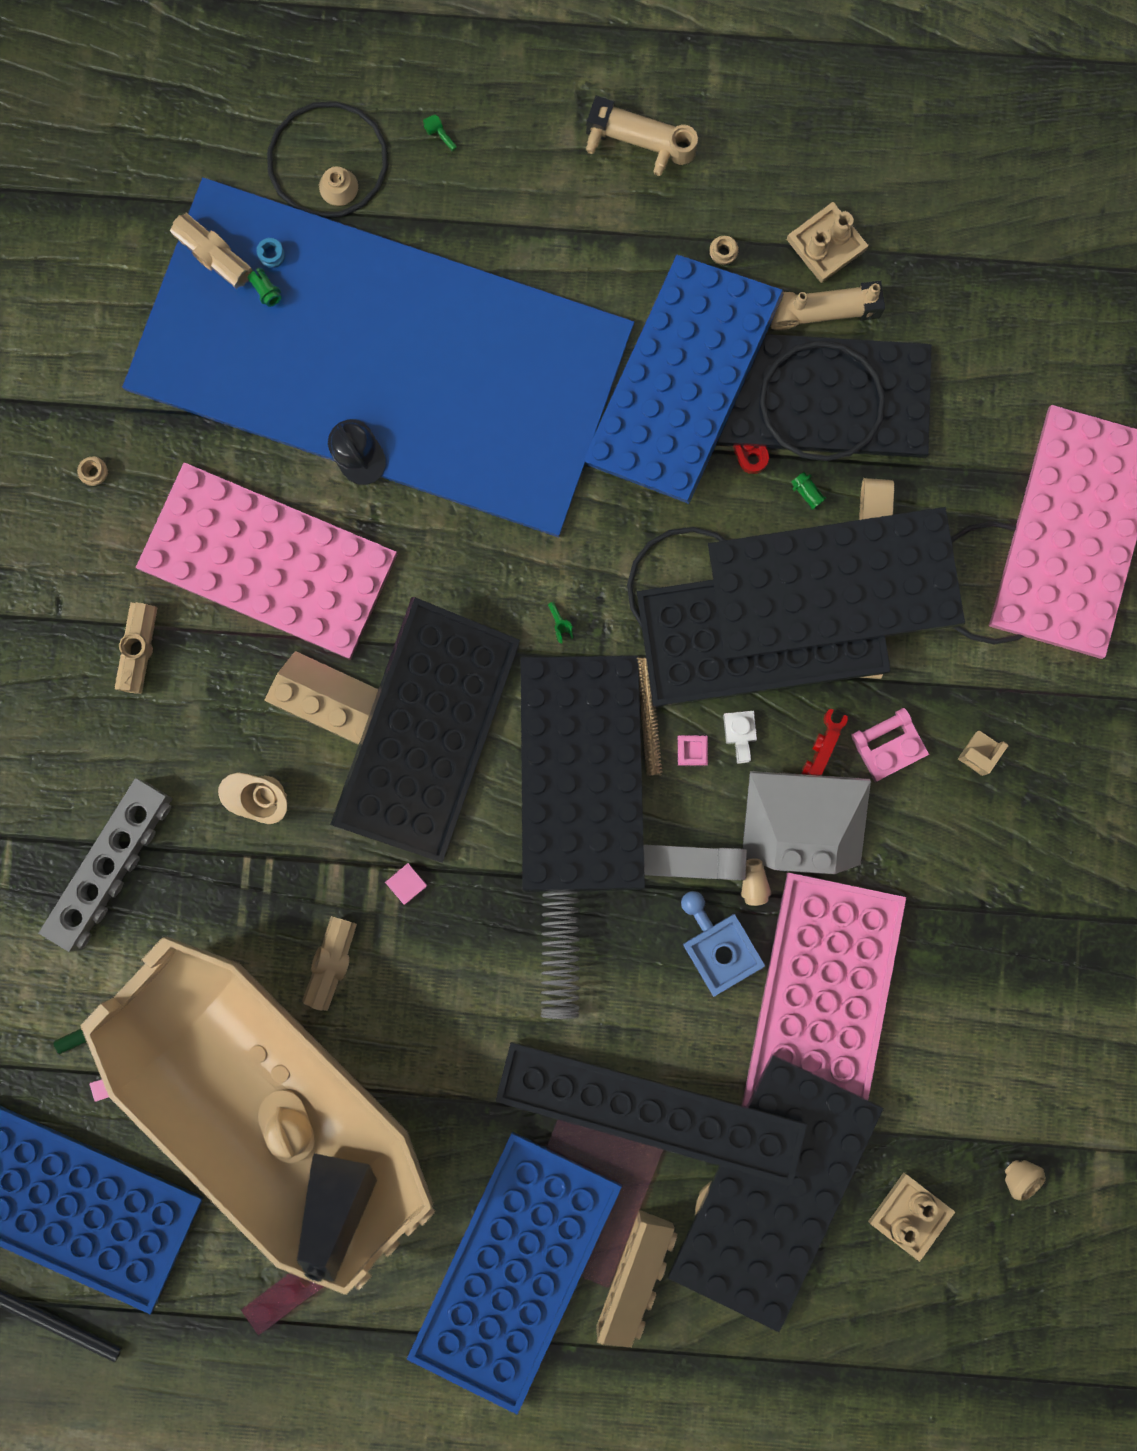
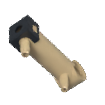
M595 96L586 121V134L590 135L586 148L589 154L595 152L600 139L605 140L606 136L659 153L653 171L657 176L662 175L669 158L676 164L684 165L691 162L695 157L698 136L692 127L688 125L675 127L614 107L615 101ZM685 142L689 146L681 148L677 146V143Z
M881 281L864 282L857 288L807 294L801 292L798 295L793 292H783L784 295L771 322V328L774 330H786L804 323L860 317V321L879 319L885 310Z

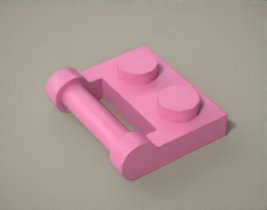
M905 708L896 711L895 716L864 732L859 730L851 734L852 740L874 782L929 755ZM899 726L902 727L905 734L872 751L868 747V742Z

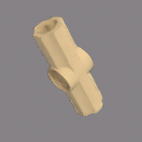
M187 213L179 215L174 220L170 232L192 251V254L202 265L210 271L215 270L236 289L246 284L248 275L252 272L251 267L234 254L229 245L213 231H207Z
M130 602L125 635L119 643L121 656L115 690L142 694L147 663L153 653L151 641L158 609L156 606ZM140 641L142 644L141 651L136 655H132L131 646L135 642Z

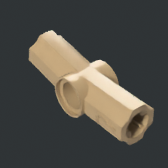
M336 917L330 918L322 946L317 949L311 966L312 975L302 1000L303 1004L320 1011H328L338 981L344 978L348 969L349 955L347 954L357 924Z

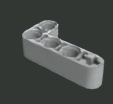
M644 845V875L746 880L747 850Z

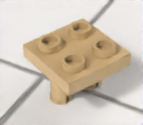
M834 202L791 232L786 239L821 283L868 248V244L852 226L854 222L853 216L849 212H841Z
M903 1173L868 1222L920 1262L955 1211L907 1174Z

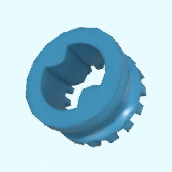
M266 238L258 244L257 255L264 266L275 268V266H280V263H283L285 253L278 240ZM273 246L277 255L274 258H266L265 249Z

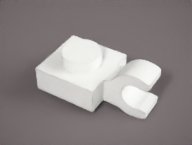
M754 711L724 713L726 744L735 743L737 764L749 763L751 755L748 742H756L757 740Z

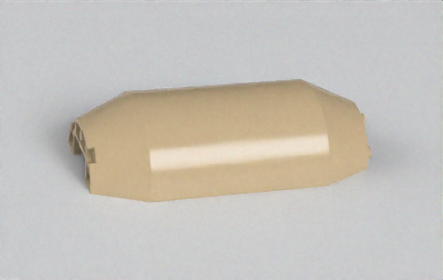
M167 936L161 938L142 959L145 964L113 998L101 1003L81 1024L82 1031L108 1096L277 1268L309 1281L312 1280L304 1275V1271L297 1261L314 1153L369 1164L377 1178V1182L334 1282L324 1279L321 1282L312 1281L345 1295L354 1286L359 1290L371 1278L372 1275L368 1271L382 1254L386 1257L390 1256L400 1245L397 1239L403 1233L409 1236L420 1224L424 1225L435 1213V1210L432 1208L433 1201L407 1130L240 963ZM253 1046L263 1047L266 1051V1059L260 1064L270 1073L277 1065H283L288 1069L289 1078L281 1084L287 1089L286 1091L292 1092L302 1101L315 1137L313 1149L301 1161L293 1163L280 1161L268 1149L259 1125L258 1112L260 1104L265 1097L277 1090L238 1057L243 1048L249 1052Z

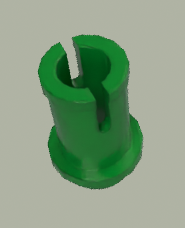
M263 268L256 269L259 276L253 270L248 275V280L260 295L261 303L266 304L268 307L278 304L282 298L279 287L272 284Z
M803 472L791 482L794 486L792 489L793 491L797 490L811 507L810 509L813 510L827 498L810 479L812 477L811 474L807 475Z

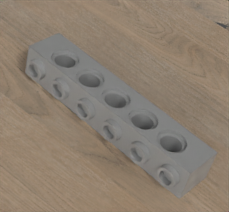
M134 779L39 931L40 935L68 952L78 951L79 948L83 949L92 936L89 932L95 922L99 923L107 913L108 908L105 906L111 897H116L124 885V882L121 880L127 871L131 872L140 859L138 853L143 845L147 846L155 836L156 831L153 830L159 820H164L170 812L171 805L169 803L173 799L172 797L144 780ZM143 807L146 810L147 816L142 823H138L135 819V813L139 808ZM128 833L131 842L127 848L123 849L119 844V839L122 834ZM110 858L115 866L113 872L108 875L105 873L103 865ZM92 884H95L98 888V896L94 900H91L87 894L88 888ZM75 910L80 911L82 914V921L78 926L74 925L71 919Z

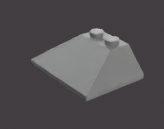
M750 771L742 849L747 850V859H760L763 866L773 870L836 874L861 865L871 780Z

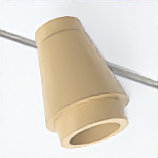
M748 859L746 861V880H743L741 896L745 898V902L748 905H763L769 901L771 890L762 860Z

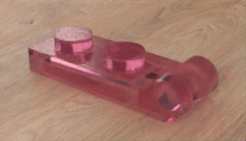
M288 1273L245 1305L241 1311L256 1333L260 1335L324 1286L309 1281L310 1284L304 1287L298 1279L299 1276Z

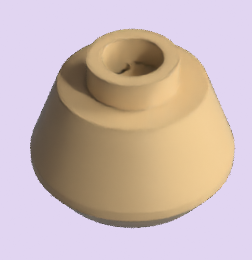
M331 167L323 174L320 180V194L331 205H346L355 198L358 192L357 179L352 172L345 168Z
M1016 1160L1005 1170L1007 1174L1005 1182L1012 1197L1016 1200L1024 1201L1032 1197L1042 1187L1046 1179L1043 1168L1026 1160L1021 1162Z

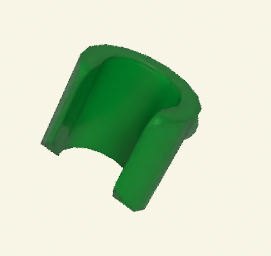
M437 115L429 116L423 120L424 128L429 136L437 132L451 151L457 148L455 143L446 134Z
M550 602L548 606L555 619L556 624L554 628L557 641L563 643L562 633H569L573 639L572 624L567 620H563L555 602Z

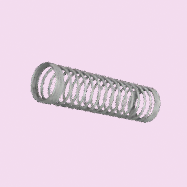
M580 891L542 894L545 898L572 900L543 903V907L569 910L546 912L542 914L543 917L570 920L544 922L542 925L573 930L543 932V936L572 940L543 942V946L571 948V950L547 951L541 954L544 956L573 959L545 961L541 964L574 968L543 971L541 973L542 975L574 978L541 982L543 985L573 988L542 991L541 993L545 995L573 997L572 999L542 1001V1004L570 1006L542 1008V1018L572 1019L579 1017V1006L565 1003L577 1001L580 998L577 995L566 993L577 991L579 987L565 983L578 981L580 978L576 975L562 973L575 972L580 968L574 965L559 963L576 962L580 959L577 956L561 954L579 951V947L562 944L578 942L580 939L575 936L558 934L574 933L580 929L578 927L555 924L579 922L580 919L577 917L558 915L577 913L580 911L579 908L556 905L578 903L580 899L552 895L574 894Z

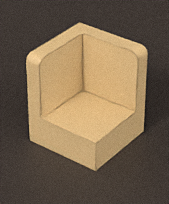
M977 731L958 760L982 776L990 774L1008 747V744L1004 741L997 743L983 732Z

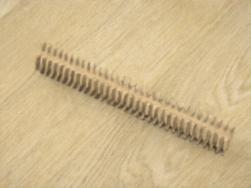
M637 658L641 720L643 723L642 730L647 767L646 774L649 776L662 775L660 774L662 773L660 771L662 767H659L662 765L659 763L661 762L659 760L661 756H658L661 754L658 752L660 751L658 749L660 745H657L660 742L657 741L659 738H656L659 736V734H656L659 731L656 730L658 727H655L658 725V723H655L658 720L655 719L657 716H654L657 714V712H654L657 709L653 707L646 658Z

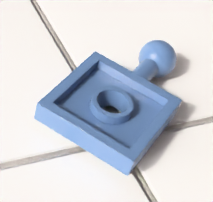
M690 891L682 897V909L687 914L694 915L703 931L683 943V946L713 997L765 967L735 914L730 915L713 926L703 910L705 900L699 892ZM722 946L728 947L732 952V958L726 964L719 963L715 957L717 949Z

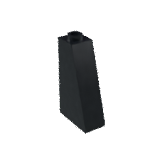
M314 1153L297 1261L308 1279L316 1282H321L322 1279L335 1281L377 1182V1178L369 1164Z

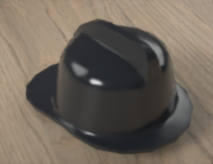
M357 419L344 420L332 428L328 436V448L345 477L357 485H368L376 482L386 468V457L370 428L364 422Z

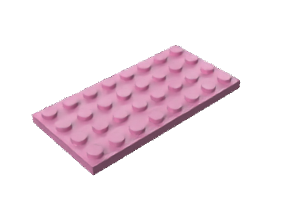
M1054 405L1048 408L990 619V627L1020 634L1027 638L1096 658H1105L1137 540V429Z
M183 463L136 568L351 660L398 554L389 548L187 463Z
M787 873L743 1096V1106L748 1105L771 1054L868 1100L906 897Z

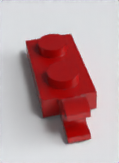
M830 708L825 713L824 723L827 730L824 735L818 734L812 747L816 751L812 761L807 760L800 774L822 776L840 736V731L847 724L848 716L844 715L840 723H834L831 720L834 710Z

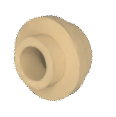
M719 236L711 243L710 256L714 262L720 265H728L737 258L738 245L729 236ZM726 248L729 253L722 255L719 253V249Z
M87 457L78 466L80 480L89 486L101 484L108 474L106 464L98 457ZM92 468L98 469L95 476L89 475Z

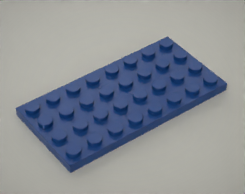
M676 255L589 445L584 459L585 465L690 504L782 300L783 290Z
M0 1106V1247L151 1314L155 1309L204 1197Z
M512 1132L406 1360L517 1415L622 1185Z

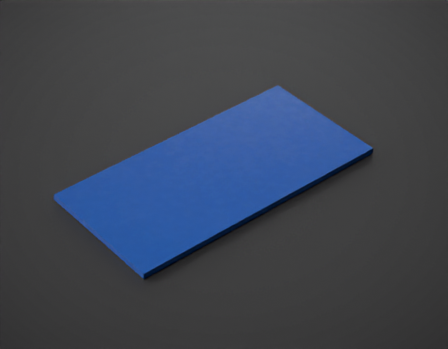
M202 177L188 214L207 231H213L229 245L231 251L247 263L257 276L259 274L256 269L263 268L272 284L281 290L280 295L282 298L278 304L272 307L262 304L260 295L249 280L244 286L236 289L215 270L210 271L202 265L192 254V251L178 240L122 388L125 391L334 462L335 460L328 448V436L332 428L344 420L357 419L364 422L370 428L383 449L386 457V468L381 476L382 478L559 538L585 465L586 453L601 420L633 329L634 321ZM274 238L282 245L285 259H283V263H280V266L268 268L261 263L257 255V246L263 239ZM273 246L265 249L266 258H274L277 255Z

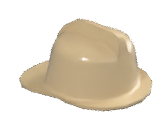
M234 773L225 777L218 788V796L222 805L236 815L265 824H273L283 819L287 812V794L281 783L273 777L265 775L257 777L246 773Z
M284 1090L276 1091L266 1096L260 1104L258 1119L268 1149L280 1161L287 1163L301 1161L309 1155L315 1141L314 1132L302 1101L292 1092Z

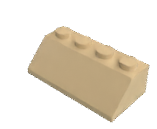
M295 651L277 673L264 701L359 745L378 689Z
M638 1210L596 1326L598 1343L632 1348L634 1340H640L645 1327V1321H642L645 1309L651 1310L655 1300L656 1292L652 1291L656 1279L661 1281L665 1273L667 1263L663 1262L666 1251L673 1250L677 1239V1233H674L675 1228L672 1222Z

